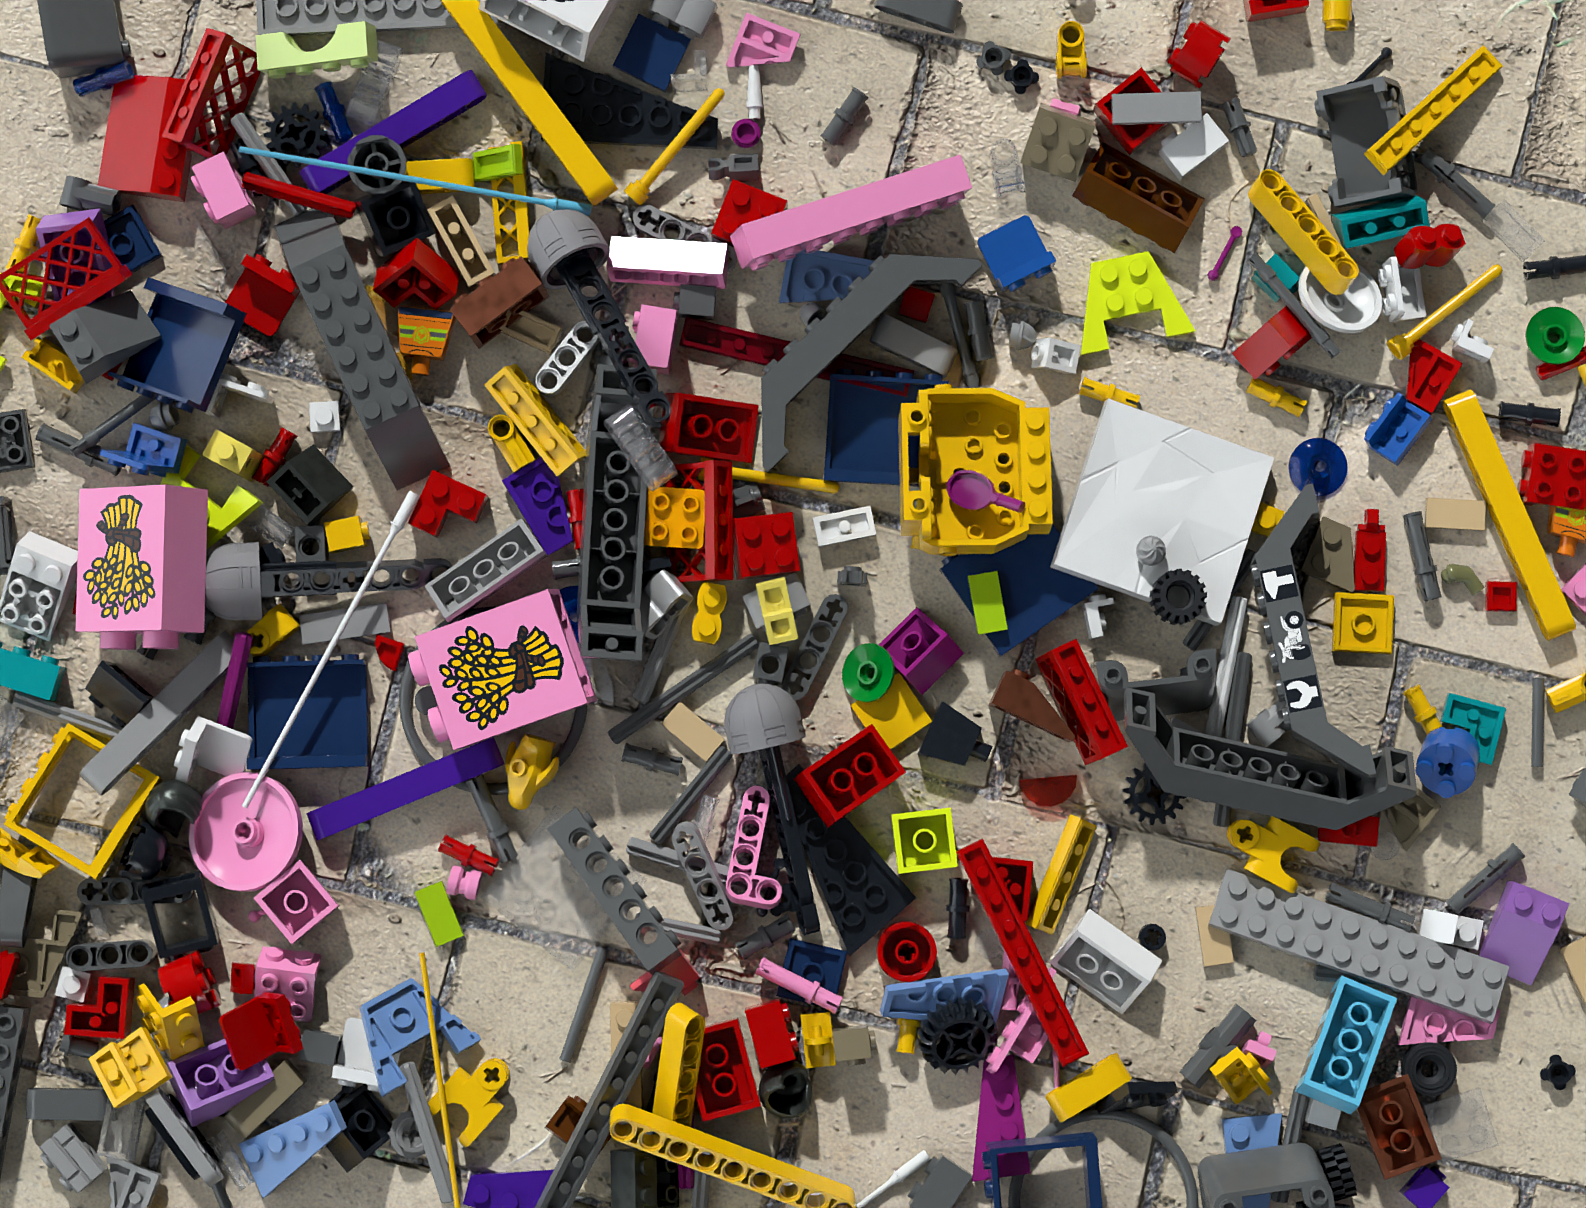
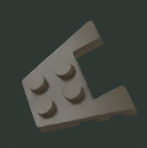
M55 909L51 940L27 937L24 948L0 946V953L8 950L9 954L19 952L21 956L9 995L36 998L46 997L82 920L83 912Z

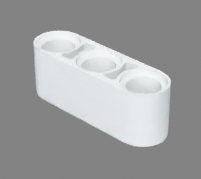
M586 321L578 322L571 329L537 373L535 382L538 390L543 395L548 397L558 395L599 342L597 334L588 343H582L578 340V333L582 329H590ZM565 352H572L576 356L575 362L570 366H564L559 362L560 356ZM554 375L558 379L557 385L553 389L542 387V379L545 376Z

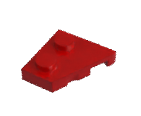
M1418 339L1413 343L1414 347L1411 349L1409 358L1406 400L1432 415L1463 363Z

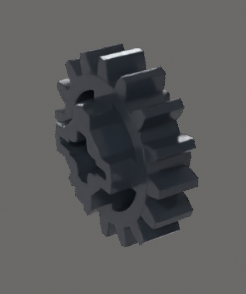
M293 102L290 110L281 105L282 113L280 115L275 112L271 113L275 120L274 122L265 123L271 131L264 133V138L272 141L266 145L269 151L276 150L275 152L305 158H310L313 155L317 158L321 157L318 149L319 147L327 148V144L322 138L328 137L329 133L326 130H321L326 125L324 119L317 120L320 115L317 110L309 113L308 104H304L302 109H299L296 102ZM294 117H304L309 122L305 121L302 123L296 121ZM284 122L285 125L282 133L278 134L279 127ZM296 129L300 132V139L297 141L293 138L292 132ZM315 136L314 142L309 148L308 143L310 141V138ZM291 147L297 149L298 153H289L283 150V148ZM283 160V163L286 166H288L291 162ZM294 162L295 166L300 168L301 163Z
M1143 763V771L1133 768L1132 771L1135 777H1126L1125 780L1130 786L1129 788L1122 789L1123 793L1129 795V798L1125 799L1123 804L1132 805L1128 813L1130 815L1136 812L1139 813L1138 822H1142L1145 817L1148 818L1149 825H1154L1157 818L1162 825L1166 824L1165 816L1167 815L1175 819L1174 809L1183 810L1184 808L1179 803V799L1187 797L1174 795L1172 803L1165 810L1164 802L1168 795L1172 793L1162 790L1146 763ZM1143 777L1144 786L1140 792L1135 793L1136 785ZM1152 785L1155 789H1161L1162 794L1157 796V802H1155L1154 798H1148L1147 793L1151 791ZM1147 803L1152 807L1154 813L1144 811L1138 804Z

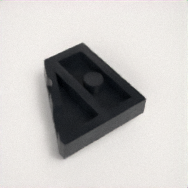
M1175 1081L1126 1082L1098 1101L1096 1106L1098 1114L1145 1106L1159 1107L1167 1104V1099L1177 1094L1178 1091Z

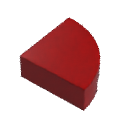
M376 635L375 647L379 659L387 668L396 672L405 644Z

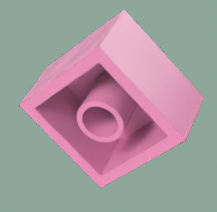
M224 152L192 166L195 175L191 177V180L197 192L203 198L206 197L208 202L203 205L210 219H213L215 224L220 223L225 229H228L257 215L247 191L242 188V181L233 162Z
M641 304L640 312L635 311L632 329H634V333H637L635 343L650 369H657L658 374L669 375L678 324L677 310ZM629 358V362H632L633 367H638V362L633 358Z
M302 860L296 862L254 897V900L291 944L296 943L339 907V904Z

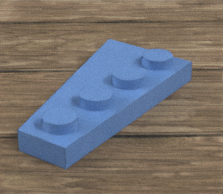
M335 1100L239 1143V1147L262 1198L270 1195L276 1190L275 1188L285 1182L297 1169L306 1164L313 1155L323 1149L347 1128Z

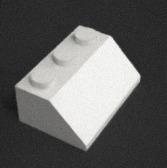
M1088 909L1053 956L1050 964L1120 1014H1123L1150 983L1162 960L1091 909Z

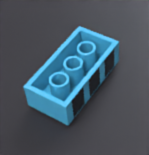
M1341 975L1332 987L1295 1092L1351 1115L1360 1105L1397 998Z

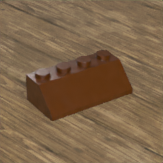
M1104 142L1100 145L1072 195L1082 204L1105 214L1107 218L1123 224L1134 233L1150 239L1159 247L1168 249L1173 253L1179 247L1205 199Z

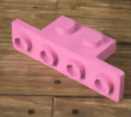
M1051 967L1048 968V971L1052 978L1057 970ZM1027 995L1023 997L1017 1007V1011L1020 1013L1014 1022L1009 1021L1001 1034L1004 1040L1000 1047L995 1046L993 1053H990L986 1059L989 1063L986 1070L990 1073L997 1072L1009 1050L1030 1064L1034 1063L1048 1039Z

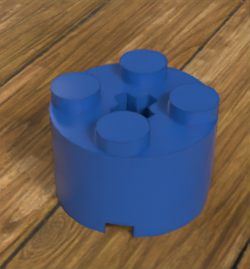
M1440 727L1431 731L1423 741L1416 763V775L1425 787L1443 798H1450L1453 795L1466 791L1474 782L1480 763V748L1477 740L1466 730L1456 727L1455 729Z

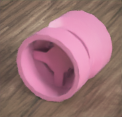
M453 865L446 894L456 896L460 893L465 895L466 899L475 901L480 888L482 872L476 870L466 872L462 867Z

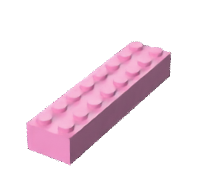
M960 154L742 224L730 238L741 269L751 267L752 271H756L769 266L768 263L777 258L779 262L795 258V254L804 249L807 254L822 249L823 245L830 241H833L834 245L851 239L850 236L857 234V232H860L861 236L868 235L877 231V228L887 223L888 227L903 223L905 218L913 214L916 219L932 213L931 210L941 206L942 210L958 205V201L966 198L965 194L972 189V185Z

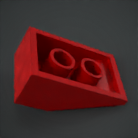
M665 393L671 406L669 422L665 426L660 427L657 451L752 463L759 405L685 393ZM664 409L662 410V417L666 414Z

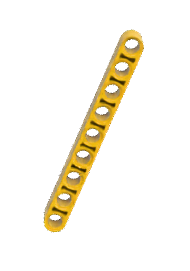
M440 0L591 204L595 207L618 190L611 177L490 15L479 10L480 2L478 0Z
M1469 389L1443 400V407L1482 498L1486 501V507L1543 636L1547 641H1550L1576 630L1574 618L1476 395Z
M618 1104L610 1112V1135L620 1143L797 1208H857L855 1192L845 1184L629 1104ZM626 1121L628 1124L621 1125L618 1122ZM650 1131L656 1132V1134L654 1135H648L646 1133ZM675 1142H683L684 1144H682V1145H675V1144H673V1143H675ZM703 1152H710L711 1154H710V1155H702L701 1153H703ZM731 1162L739 1163L737 1165H729ZM760 1172L766 1173L765 1175H756ZM788 1182L794 1183V1184L788 1185V1186H787V1185H784L785 1183H788ZM816 1192H817V1193H821V1194L815 1195V1196H814V1195H811L812 1193H816ZM840 1203H848V1204L842 1205V1206H841V1205H838V1204H840Z

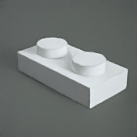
M871 506L813 517L818 547L876 535Z

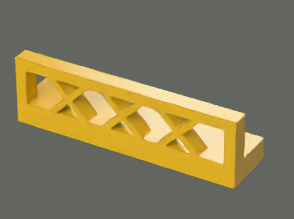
M522 141L510 142V145H521L523 174L513 176V180L510 177L501 178L498 182L497 179L491 180V190L498 191L499 186L506 179L513 185L514 194L528 196L524 146ZM492 196L497 264H504L512 258L518 259L520 256L526 262H529L527 250L530 233L528 202L511 199L506 202L503 198ZM499 201L504 204V206L502 207V209H501L500 211H499ZM514 201H515V208H513V207L511 206V204H512ZM508 208L516 214V224L510 231L500 224V217ZM501 229L506 233L503 239L501 237ZM516 230H517V237L513 235V233H514ZM511 237L518 243L519 256L503 257L502 246Z
M517 363L503 367L484 384L557 477L562 475L576 462L586 458L584 447Z

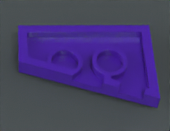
M542 457L502 480V483L548 556L573 542L559 477L554 474Z
M554 1169L471 1174L463 1205L474 1208H535Z

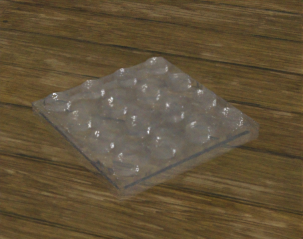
M555 805L518 850V856L509 861L481 898L573 972L613 921L548 831V827L567 814ZM581 837L577 842V848H586L590 843V837ZM614 851L610 852L616 861L621 858ZM605 859L598 860L594 865V872H602L606 868L607 861ZM622 859L631 872L627 875L628 879L632 884L638 882L642 887L647 878ZM616 883L612 886L610 890L611 896H618L622 893L623 883Z

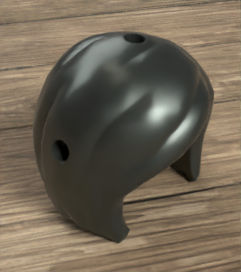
M177 780L164 781L153 788L147 796L145 803L147 819L154 828L168 831L177 839L186 818L192 824L198 819L203 805L202 797L193 787Z
M787 1061L765 1069L759 1084V1099L766 1111L780 1118H798L809 1110L812 1098V1084L808 1078V1070L805 1066L796 1061Z

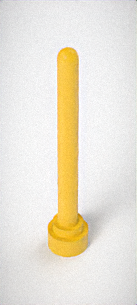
M717 88L712 92L640 181L637 179L634 183L630 182L624 189V192L636 203L643 205L648 199L649 187L724 98L725 92L723 89Z
M1498 264L1493 265L1407 334H1396L1388 340L1387 346L1390 352L1399 360L1408 356L1414 347V342L1501 275L1502 267Z
M701 457V462L713 460V458ZM732 467V479L827 493H837L840 489L839 484L833 481ZM704 469L699 473L698 480L704 481Z

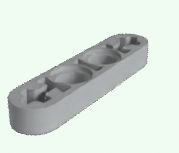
M641 205L634 211L633 222L635 227L640 232L654 239L669 240L664 236V229L666 226L674 224L681 230L680 236L675 240L692 241L695 238H702L706 242L723 243L653 206ZM647 212H651V219L658 223L660 217L665 219L659 227L658 234L653 232L656 229L655 225L651 223H646L645 226L641 225L640 214L646 215ZM727 245L728 252L730 253L729 259L732 260L731 264L728 263V272L736 267L737 255L735 250Z
M681 822L675 827L672 834L674 848L708 923L716 930H726L731 926L735 917L732 902L726 896L723 882L699 829L691 822ZM682 831H685L686 834H692L690 839L692 850L688 853H685L689 848L686 839L680 840L679 838ZM693 856L702 857L706 863L705 868L701 870L692 868L689 862L690 858ZM707 882L713 883L717 887L718 892L713 896H707L702 892V884ZM719 899H722L718 904L721 913L727 912L725 921H722L720 917L715 918L717 913L715 902Z
M158 1087L144 1095L148 1105L209 1187H212L224 1177L221 1170L164 1091Z

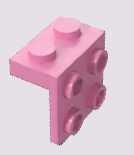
M262 947L256 964L254 998L264 992L285 994L291 1004V1014L294 1021L310 1022L314 1012L315 980L321 965V954L309 951L285 950L279 947Z

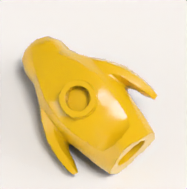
M525 733L517 749L515 741L509 744L505 757V770L508 776L509 804L515 809H527L538 790L546 786L555 777L559 767V758L555 757L551 761V756L556 742Z

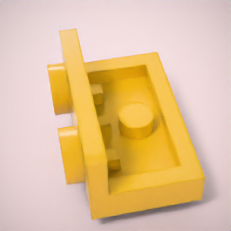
M1238 1047L1234 1048L1226 1056L1221 1057L1210 1068L1212 1074L1236 1105L1258 1087L1268 1097L1273 1093L1267 1085L1271 1080L1260 1068L1258 1061L1250 1052L1244 1055Z

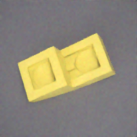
M785 577L755 583L769 645L798 639Z

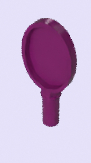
M961 470L954 473L947 482L949 497L954 503L963 508L981 510L991 504H995L997 507L1001 506L1022 513L1025 509L1024 501L1003 495V493H997L991 480L979 472Z

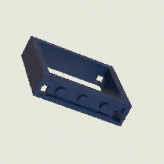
M1086 1132L986 1142L987 1151L982 1152V1164L984 1170L988 1169L989 1181H984V1191L986 1199L991 1200V1208H1002L998 1154L1082 1146L1086 1208H1102L1098 1144L1094 1133Z

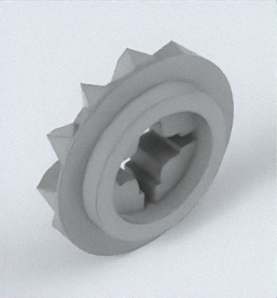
M412 1110L400 1112V1115L391 1121L392 1127L388 1132L391 1141L390 1146L399 1155L407 1158H416L425 1154L419 1134L413 1136L412 1141L402 1135L405 1131L410 1130V1126L418 1131Z

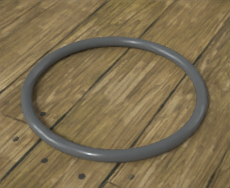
M481 607L471 609L464 616L458 618L454 622L460 621L462 619L474 616L476 614L488 611L496 607ZM444 620L439 625L434 627L432 630L446 626L450 623ZM408 660L399 691L400 718L404 733L413 752L426 765L436 760L424 747L414 726L411 711V691L414 676ZM587 705L575 709L574 720L567 739L561 749L551 759L552 761L555 757L559 758L558 769L568 759L579 741L586 720ZM466 781L453 785L458 789L470 792ZM508 782L486 783L491 795L509 794Z
M1097 1108L1084 1109L1063 1122H1059L1058 1119L1053 1121L1035 1136H1054L1074 1124L1100 1119L1117 1120L1137 1126L1155 1137L1171 1154L1184 1181L1186 1208H1198L1196 1180L1184 1152L1163 1128L1139 1114L1127 1110L1098 1114ZM1038 1150L1028 1151L1030 1162ZM1025 1174L1012 1176L1009 1187L1008 1208H1020L1021 1188Z

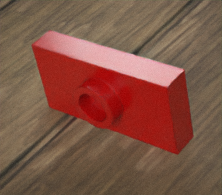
M1368 816L1338 830L1319 828L1318 841L1378 847L1380 817Z

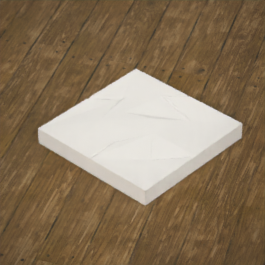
M1107 399L1104 402L1050 567L1147 602L1152 600V597H1149L1150 591L1153 590L1152 585L1163 574L1176 569H1182V571L1190 570L1193 576L1197 574L1200 577L1198 579L1200 583L1204 582L1205 588L1203 590L1207 592V598L1204 600L1206 605L1195 619L1218 626L1222 623L1274 457ZM1147 536L1160 538L1166 547L1165 558L1154 566L1143 564L1136 554L1137 544ZM1173 586L1169 589L1167 597L1172 606L1183 608L1188 604L1189 594L1185 588Z

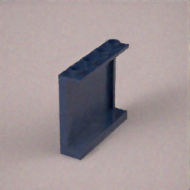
M148 277L144 289L156 295L147 315L162 338L131 356L122 375L109 371L108 376L118 380L117 386L131 392L137 387L136 393L151 399L156 394V400L173 406L175 401L177 402L175 407L192 413L194 408L206 412L247 313L227 303Z
M837 369L836 374H830L824 481L900 486L898 419L901 403H916L918 390L935 388L936 385L948 384L949 381H942V375L925 374V380L913 379L912 373H895V378L883 377L884 372L866 371V376L854 375V370ZM836 380L860 381L902 392L904 391L905 384H909L907 397ZM908 436L909 468H918L919 436ZM909 484L912 487H919L918 484Z
M1052 524L1049 534H1027L1026 539L994 554H957L955 556H947L941 561L944 566L939 571L941 574H944L974 619L968 576L994 571L998 572L1008 630L986 633L985 635L994 646L993 649L999 657L1098 589L1093 582L1050 567L1061 535L1054 524Z
M342 654L341 660H330V657L328 658L269 769L369 767L367 661L359 659V654ZM312 655V661H300V656H282V662H271V657L261 656L253 657V662L247 663L249 736L253 740L249 758H247V770H261L323 655Z

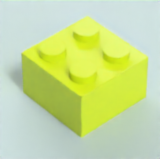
M951 808L891 814L898 874L958 867Z

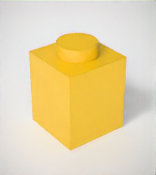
M360 516L324 522L328 548L331 553L367 547L366 540L371 539L368 522H363Z

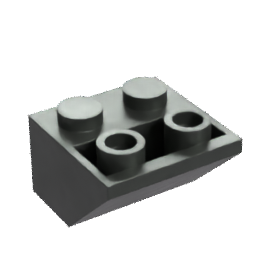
M314 444L289 460L267 481L271 488L308 526H314L354 488Z
M637 1148L610 1150L611 1208L679 1207L677 1163L667 1161L664 1158Z

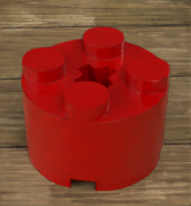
M1202 20L1198 24L1195 22L1190 24L1183 38L1187 39L1182 49L1176 47L1167 62L1172 65L1171 72L1199 89L1203 86V83L1199 81L1200 78L1209 77L1225 51L1221 47L1222 42L1229 43L1231 40L1230 37Z
M901 921L890 925L883 931L877 942L876 954L881 968L887 975L898 981L913 982L923 978L932 969L937 956V948L934 938L927 929L915 922ZM904 943L915 949V952L910 953V959L905 960L903 955H898V951L902 949V944Z
M199 951L167 963L158 969L164 994L168 992L171 1002L168 1004L172 1005L190 996L195 1002L198 1015L222 1004L219 994L212 986L217 983L215 975L210 967L204 968V960Z

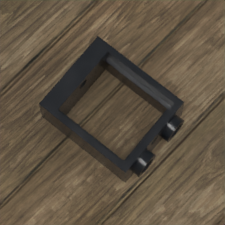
M200 870L143 884L141 892L159 959L167 957L168 960H176L184 957L186 952L196 950L204 953L214 949V945H218L219 934L203 874ZM196 890L208 935L166 945L154 901Z

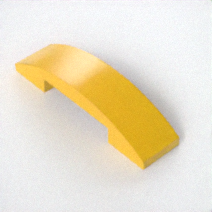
M0 827V863L15 872L34 878H42L60 866L61 862L40 846L29 850Z

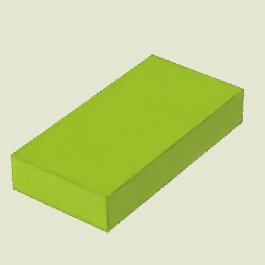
M511 144L474 152V182H487L523 174L521 145Z
M994 571L968 576L978 635L1008 630L998 572Z
M443 881L414 892L436 947L465 936L448 894H446Z

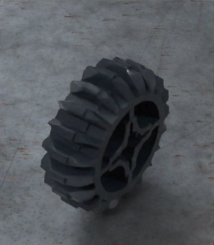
M959 997L956 1003H952L948 999L947 1005L943 1007L939 1004L936 1005L937 1011H927L928 1019L921 1020V1029L918 1030V1046L920 1051H922L923 1058L930 1062L934 1069L940 1068L944 1074L951 1069L955 1075L959 1069H963L968 1074L969 1067L974 1065L979 1069V1061H986L987 1053H993L994 1044L998 1042V1028L995 1021H993L994 1018L991 1012L986 1010L982 1003L976 1005L972 998L965 1003ZM943 1033V1035L940 1037L941 1041L937 1044V1040L940 1034Z

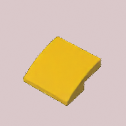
M144 1027L138 1028L118 1044L115 1042L109 1043L88 1058L109 1100L116 1109L139 1099L173 1078L147 1028Z

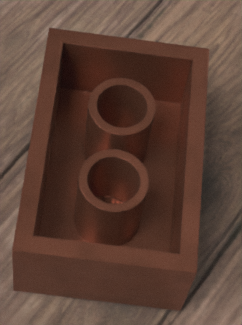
M520 256L518 259L512 258L501 266V271L492 277L490 275L482 279L477 284L478 288L469 295L464 293L453 302L454 306L450 310L480 349L501 333L502 330L499 328L506 322L505 327L508 328L523 317L519 313L522 311L530 312L549 298V295L541 281L523 257ZM508 310L511 312L509 319L506 316Z

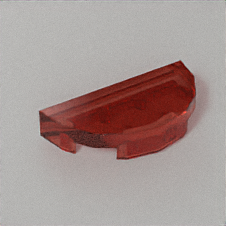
M1077 775L1018 780L1021 792L1029 801L1038 806L1052 807L1062 804L1071 797L1076 788Z

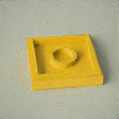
M1335 592L1331 651L1391 655L1394 595Z
M900 673L894 676L891 687L880 699L873 702L857 700L850 705L863 726L866 728L873 724L890 749L932 722Z

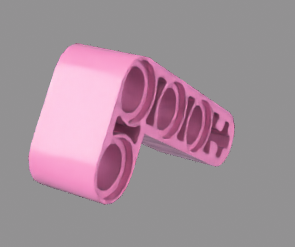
M753 786L748 788L743 796L725 893L727 898L736 904L772 909L780 902L782 895L781 885L775 879L755 875L770 796L763 787ZM754 796L760 797L761 802L758 805L756 816L751 815V800L754 799ZM747 824H753L758 828L759 832L756 836L748 837L743 833L742 828ZM740 853H748L752 856L753 862L743 866L737 862L736 857ZM736 881H741L747 886V891L744 894L737 895L731 890V885ZM765 887L773 888L776 892V897L772 900H765L761 897L760 891Z

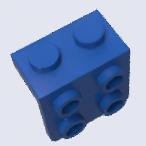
M1026 215L981 236L977 241V245L1001 292L1007 289L1010 292L1016 291L1026 285L1025 280L1034 276L1040 279L1052 272L1051 268L1056 263L1052 252H1047L1030 217Z
M133 423L126 451L101 449L100 456L109 458L108 464L124 468L126 465L132 467V472L146 476L153 474L166 477L167 473L179 474L188 439L143 424Z

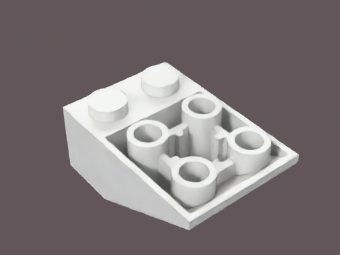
M29 531L16 544L0 599V622L50 641L77 578L78 551Z

